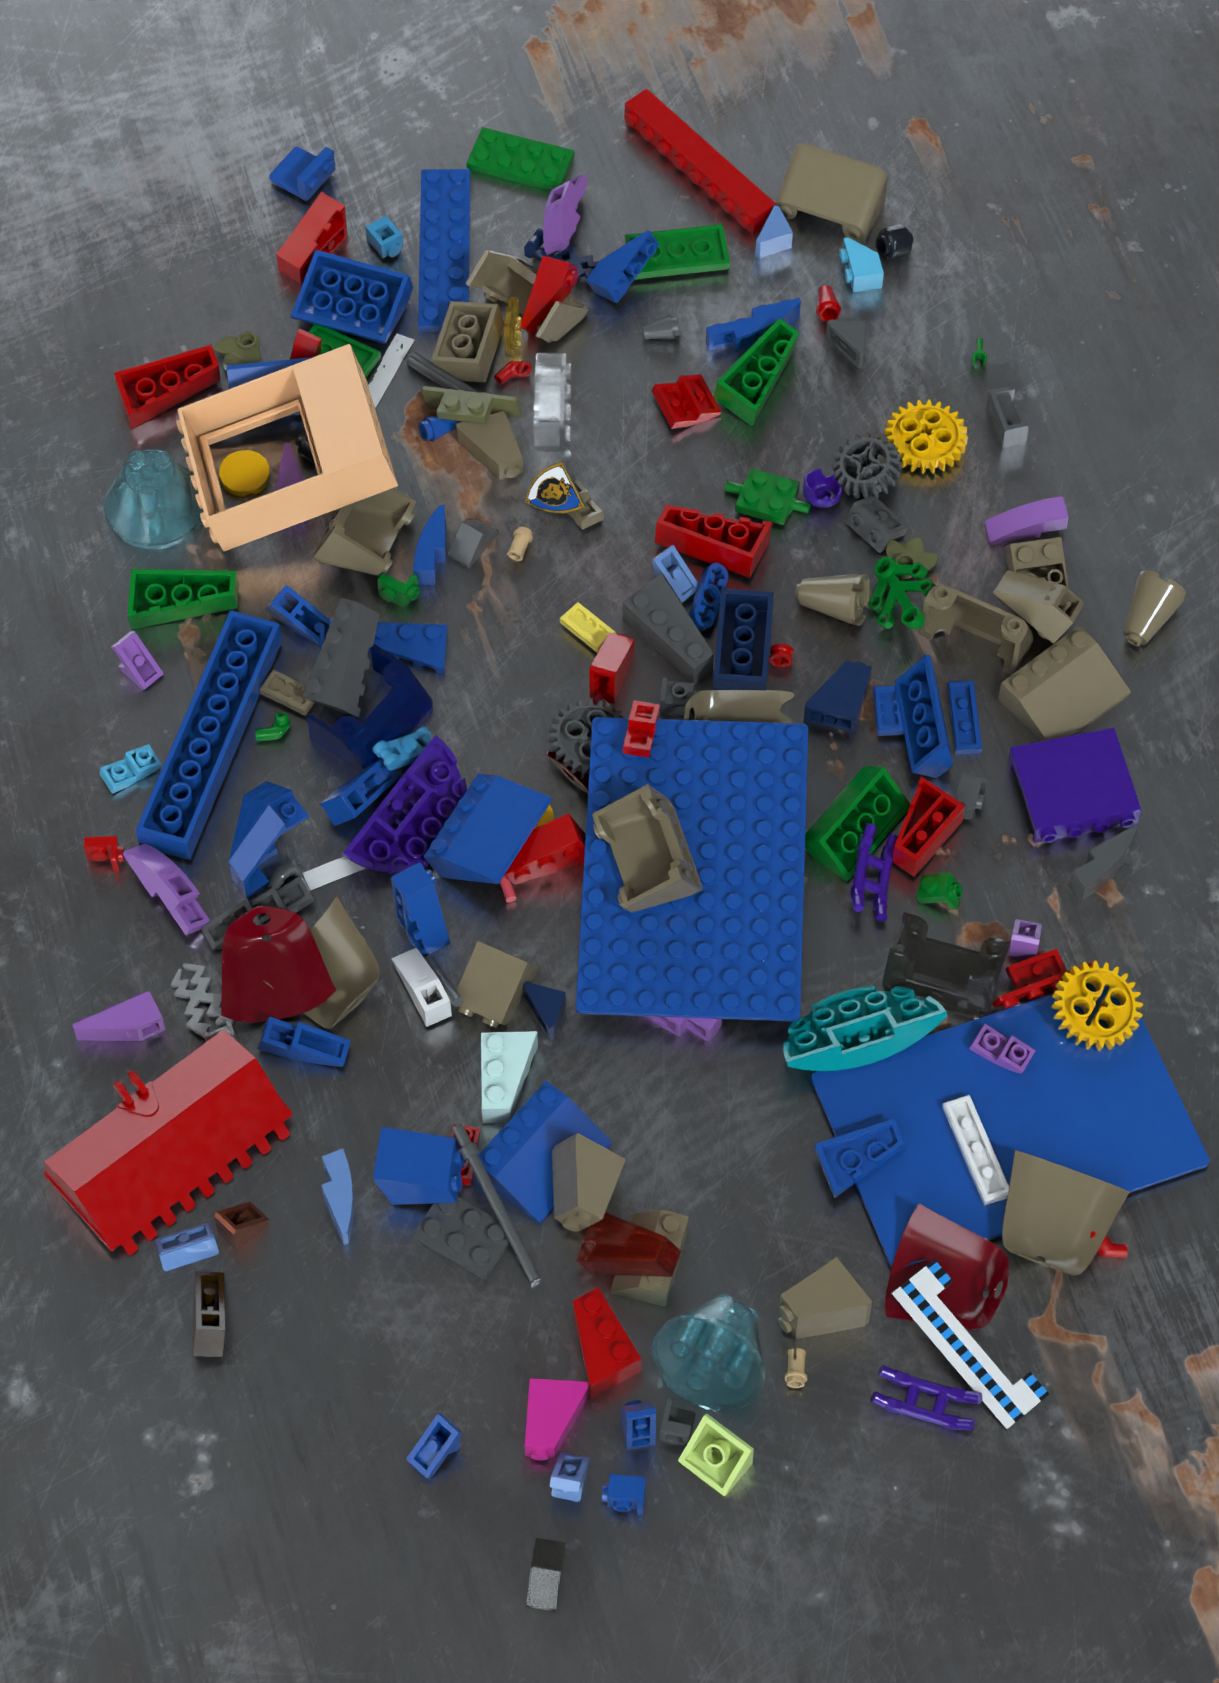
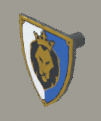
M563 461L543 469L534 478L528 489L525 501L540 510L551 513H567L586 507L574 484L576 477L568 472Z

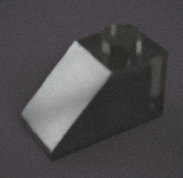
M536 1538L526 1607L556 1612L566 1559V1542Z

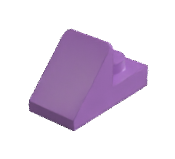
M130 631L111 647L122 662L118 668L142 690H145L164 674L135 631Z

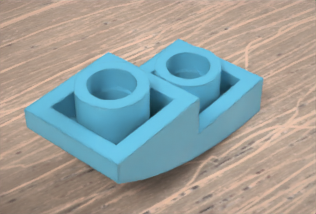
M148 744L126 752L123 760L101 767L99 774L113 794L154 773L161 767L162 763Z

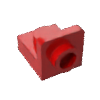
M117 836L84 837V849L87 859L95 861L111 859L114 872H120V862H124L125 857L123 856L124 846H119Z

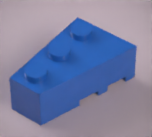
M419 862L392 876L391 883L395 917L414 947L425 957L451 944L434 886L437 883L433 873L429 869L425 870Z

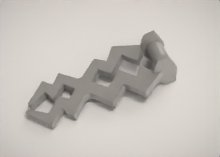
M184 963L183 968L185 970L195 972L191 982L189 979L181 980L182 969L179 968L170 985L173 988H177L174 997L190 999L184 1012L185 1015L191 1016L186 1027L204 1037L206 1042L223 1029L234 1038L233 1020L221 1016L222 994L206 993L212 981L211 977H202L206 967ZM189 982L191 985L197 986L195 990H187ZM200 1002L211 1003L206 1015L218 1017L215 1023L226 1026L208 1033L211 1024L200 1023L205 1009L196 1008Z

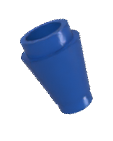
M438 416L425 417L418 424L419 433L424 441L430 440L433 442L456 429L458 421L439 419Z

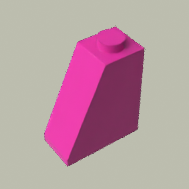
M530 1378L525 1456H530L538 1461L547 1460L548 1457H556L588 1400L589 1382Z

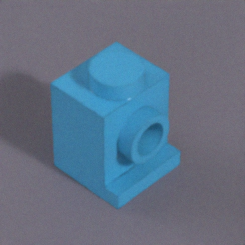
M387 216L365 226L367 243L372 245L382 258L388 255L394 257L400 253L401 248H403L402 234Z

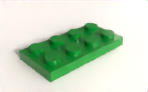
M482 127L466 166L471 171L551 191L563 184L574 158V150Z
M723 224L651 232L659 246L635 279L730 269ZM642 233L626 234L625 244Z

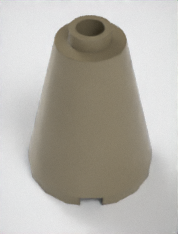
M1141 571L1137 577L1123 630L1126 641L1134 646L1146 645L1184 603L1186 598V591L1181 585L1171 578H1168L1167 581L1160 579V573L1155 571Z
M864 573L803 579L801 584L798 583L796 586L795 598L799 600V604L851 625L860 626L866 615H861L863 607H869L870 580L865 579L868 575Z

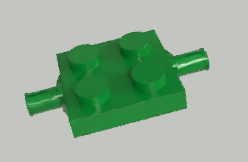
M753 468L750 469L747 479L741 485L727 480L724 491L738 494L735 512L780 525L785 524L787 517L793 510L808 515L811 507L810 503L796 500L800 486L799 481Z

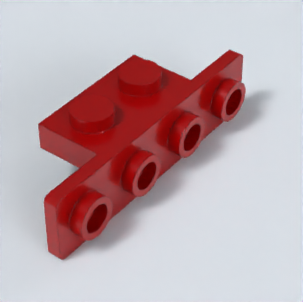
M1057 948L1008 966L1005 971L1014 991L999 996L992 1004L994 1008L1003 1005L1004 1009L1020 1003L1018 999L1026 996L1031 1000L1043 995V990L1052 987L1053 991L1058 990L1055 987L1059 980L1063 981L1061 977L1065 972L1070 973V970H1066ZM1094 961L1087 963L1089 968Z

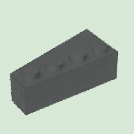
M340 599L302 697L322 707L359 717L361 708L357 706L359 696L364 695L365 685L362 684L364 671L369 670L370 665L368 651L374 644L380 613L358 602Z

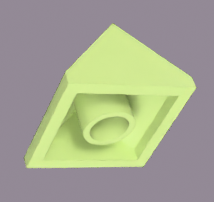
M706 1413L679 1457L678 1462L720 1494L726 1496L752 1465L754 1449Z

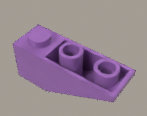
M150 991L143 994H135L125 1002L118 1005H110L102 1012L93 1016L82 1017L77 1023L72 1024L76 1039L82 1041H142L166 1030L163 1017Z

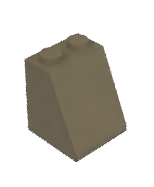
M478 941L457 987V992L463 999V1004L458 1007L457 1011L470 1017L477 1013L483 1016L481 1022L495 1028L498 1027V1024L507 1026L523 998V984L532 982L539 967Z
M579 1133L555 1145L552 1150L554 1219L561 1222L564 1228L579 1232L602 1220L626 1159Z
M836 1257L780 1295L778 1323L784 1332H790L795 1339L865 1327L869 1324L872 1300Z

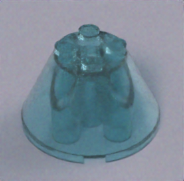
M146 449L131 452L105 495L104 514L110 529L114 530L124 542L145 549L166 548L182 542L185 536L192 531L195 532L202 524L200 513L204 511L200 509L195 494L199 492L195 490L190 477L194 473L170 457V454L166 451Z
M719 1294L715 1299L666 1321L656 1332L651 1345L652 1361L657 1363L661 1371L659 1376L661 1380L680 1398L707 1410L721 1411L722 1408L735 1407V1410L752 1403L759 1395L765 1380L757 1312L748 1308L743 1303L732 1299L727 1294Z

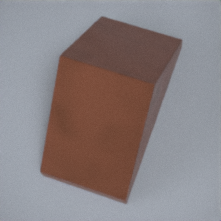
M252 1202L217 1211L214 1215L218 1233L237 1251L269 1222V1219Z

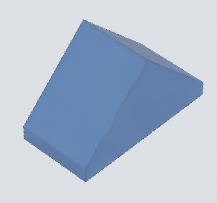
M774 205L756 240L755 257L762 258L792 248L793 232L779 206Z

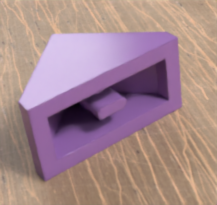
M1015 919L1008 958L1024 961L1037 956L1042 924Z

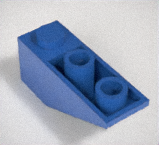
M645 231L598 262L586 279L595 294L618 303L659 246L651 231Z

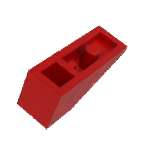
M542 256L520 325L521 329L529 334H534L537 331L538 324H543L555 302H563L571 293L572 287L575 286L578 279V268L569 262Z

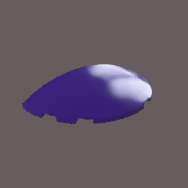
M437 735L427 744L342 853L344 857L369 870L388 873H400L419 862L422 866L430 865L424 858V855L443 828L446 820L453 813L459 800L467 791L465 778H461L456 766V757Z

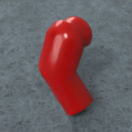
M1096 1231L1091 1232L1090 1238L1095 1237ZM1106 1235L1097 1253L1101 1257L1127 1258L1128 1246L1127 1244L1112 1243Z

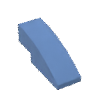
M340 1149L322 1156L323 1168L329 1182L322 1184L321 1187L324 1200L343 1245L350 1241L353 1228L354 1192L349 1164L344 1150Z

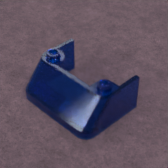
M376 644L370 647L373 670L384 676L386 683L393 688L362 723L353 717L345 716L339 718L332 726H329L311 713L307 716L310 739L360 772L379 759L373 752V747L378 742L383 740L388 742L415 733L433 712L432 698L410 668Z

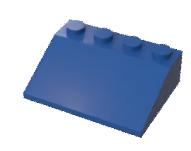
M315 250L291 318L386 344L406 309L413 285L410 276L407 274Z
M477 774L464 796L459 800L453 813L446 820L443 828L431 843L424 858L442 878L499 884L552 799L550 796L498 775Z
M545 1081L478 1156L497 1193L540 1225L554 1209L553 1147L576 1133L585 1136L606 1149L610 1147L612 1141L568 1096L548 1081Z

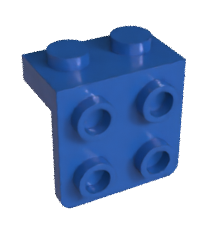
M295 147L269 174V180L299 198L308 201L336 170L334 150L325 147L315 156L300 147Z

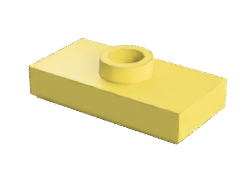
M579 602L560 617V623L597 653L609 632L616 634L613 629Z

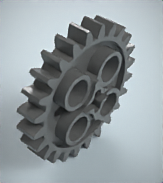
M589 698L587 705H584L581 699H579L576 707L572 703H568L566 710L561 708L558 716H554L549 728V733L551 734H549L548 742L552 743L550 752H557L554 760H563L562 765L565 767L570 766L572 774L579 771L580 777L583 779L586 773L589 774L590 757L585 756L584 753H591V722L596 717L620 718L622 711L612 712V704L604 708L602 700L597 705H594L591 698ZM569 733H575L577 736H572Z

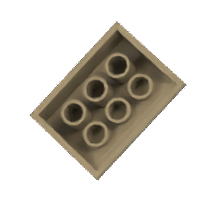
M1078 626L1004 680L1000 686L998 700L1040 741H1046L1078 734L1130 695L1131 691L1099 644L1083 628Z

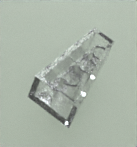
M536 353L533 417L534 451H565V441H570V425L565 424L566 420H571V405H566V399H571V384H566V379H571V363H566V353Z

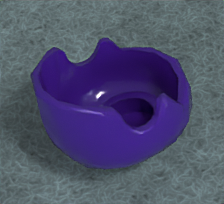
M821 469L809 471L804 477L803 495L811 505L829 508L837 504L842 497V485L838 483L833 474L825 476Z

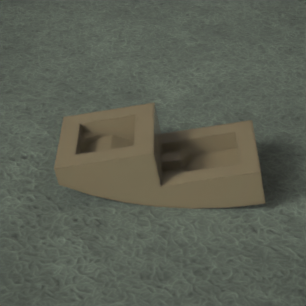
M576 479L574 484L586 507L568 513L583 530L605 518L603 511L591 500L589 490Z

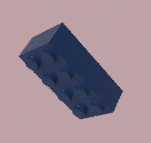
M721 588L713 690H766L774 592Z

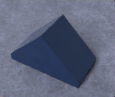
M529 982L523 984L524 999L549 1041L554 1039L566 1006V992Z

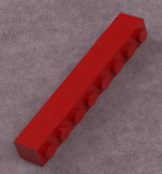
M647 88L625 102L624 118L626 123L639 131L646 141H650L661 155L668 157L677 169L687 174L694 184H698L709 198L716 200L726 213H730L737 219L743 228H747L752 234H755L764 227L774 205H776L771 198Z

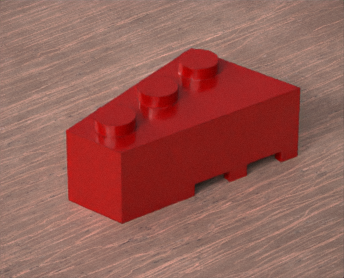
M321 192L289 238L276 254L278 270L302 284L315 250L332 254L348 238L345 206Z
M921 776L908 814L894 846L893 863L915 877L963 822L965 805Z
M569 813L533 829L505 875L515 885L584 864L585 832Z
M598 1287L573 1300V1316L587 1382H589L591 1399L642 1372V1358Z

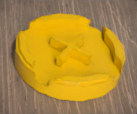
M239 450L223 459L219 467V479L223 488L232 495L247 497L246 494L252 493L255 495L267 487L270 480V466L266 458L258 452Z

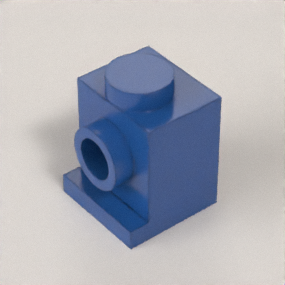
M610 1474L609 1484L603 1483L602 1502H608V1507H613L614 1510L620 1512L637 1509V1515L643 1516L646 1477Z

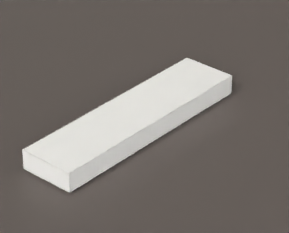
M970 1095L943 1103L942 1108L984 1206L1007 1199L1009 1185Z

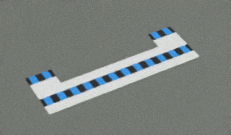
M934 1259L896 1289L892 1295L975 1392L982 1393V1401L1003 1426L1008 1429L1046 1398L1049 1393L1031 1372L1012 1385L938 1298L937 1294L949 1286L953 1280Z

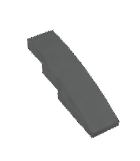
M299 876L279 890H276L274 887L251 902L246 898L201 927L211 948L216 951L222 948L224 935L229 925L249 910L258 906H269L296 913L316 900L305 880ZM258 914L254 917L253 922L256 925H265L271 918L267 914Z

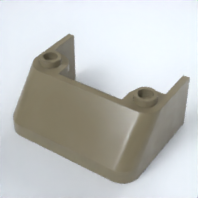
M485 250L467 280L466 285L482 289L484 291L483 295L492 302L497 300L504 301L524 315L538 270L516 256ZM569 294L563 302H555L543 324H538L536 336L549 343L558 341L585 317L589 308Z

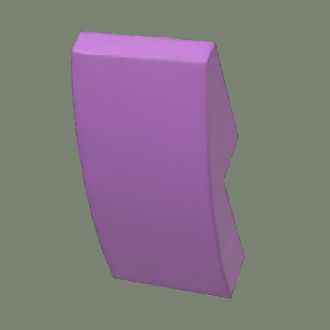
M987 1024L981 1027L969 1047L970 1050L981 1057L1019 1074L1023 1073L1036 1051L1013 1035L1008 1039Z

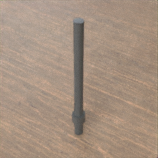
M462 1123L452 1128L461 1146L460 1152L464 1160H468L529 1281L533 1282L540 1278V1275L478 1156L480 1152L475 1142H471Z

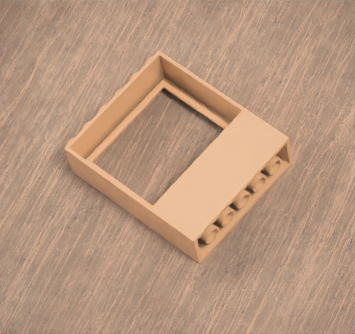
M350 344L177 409L180 419L176 423L181 435L185 437L181 439L185 452L189 453V456L186 457V462L190 471L194 472V475L190 476L195 490L199 492L195 494L200 509L204 511L200 513L201 520L205 528L210 527L209 533L213 543H219L223 552L398 486L365 374ZM300 411L318 475L226 510L209 445Z

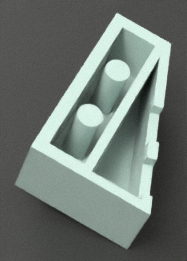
M537 1031L481 1033L483 1124L508 1123L514 1116L525 1079L530 1071L533 1056L538 1048Z

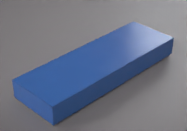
M974 680L947 682L955 755L979 754L982 752Z

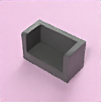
M1013 386L990 390L988 395L987 411L1002 449L1026 444L1029 425L1027 422L1021 423L1013 402L1015 393Z

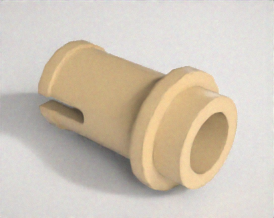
M520 526L514 530V539L507 552L509 558L515 561L523 560L528 543H531L533 540L532 531L527 527Z
M794 1348L787 1351V1373L784 1375V1380L791 1388L803 1387L808 1377L805 1374L806 1351L800 1348H796V1355H794Z

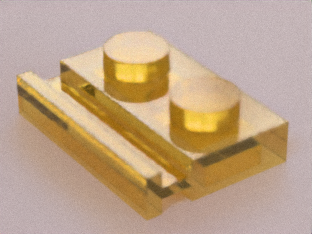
M508 297L504 322L505 357H515L517 347L521 348L522 317H519V297Z

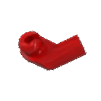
M510 361L494 375V379L498 384L503 385L511 377H527L532 371V366L527 361Z

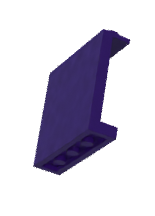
M1115 728L1010 747L1008 763L1011 770L1015 769L1034 829V843H1049L1058 838H1075L1083 833L1094 831L1101 833L1109 828L1120 826L1126 828L1138 823L1141 807Z

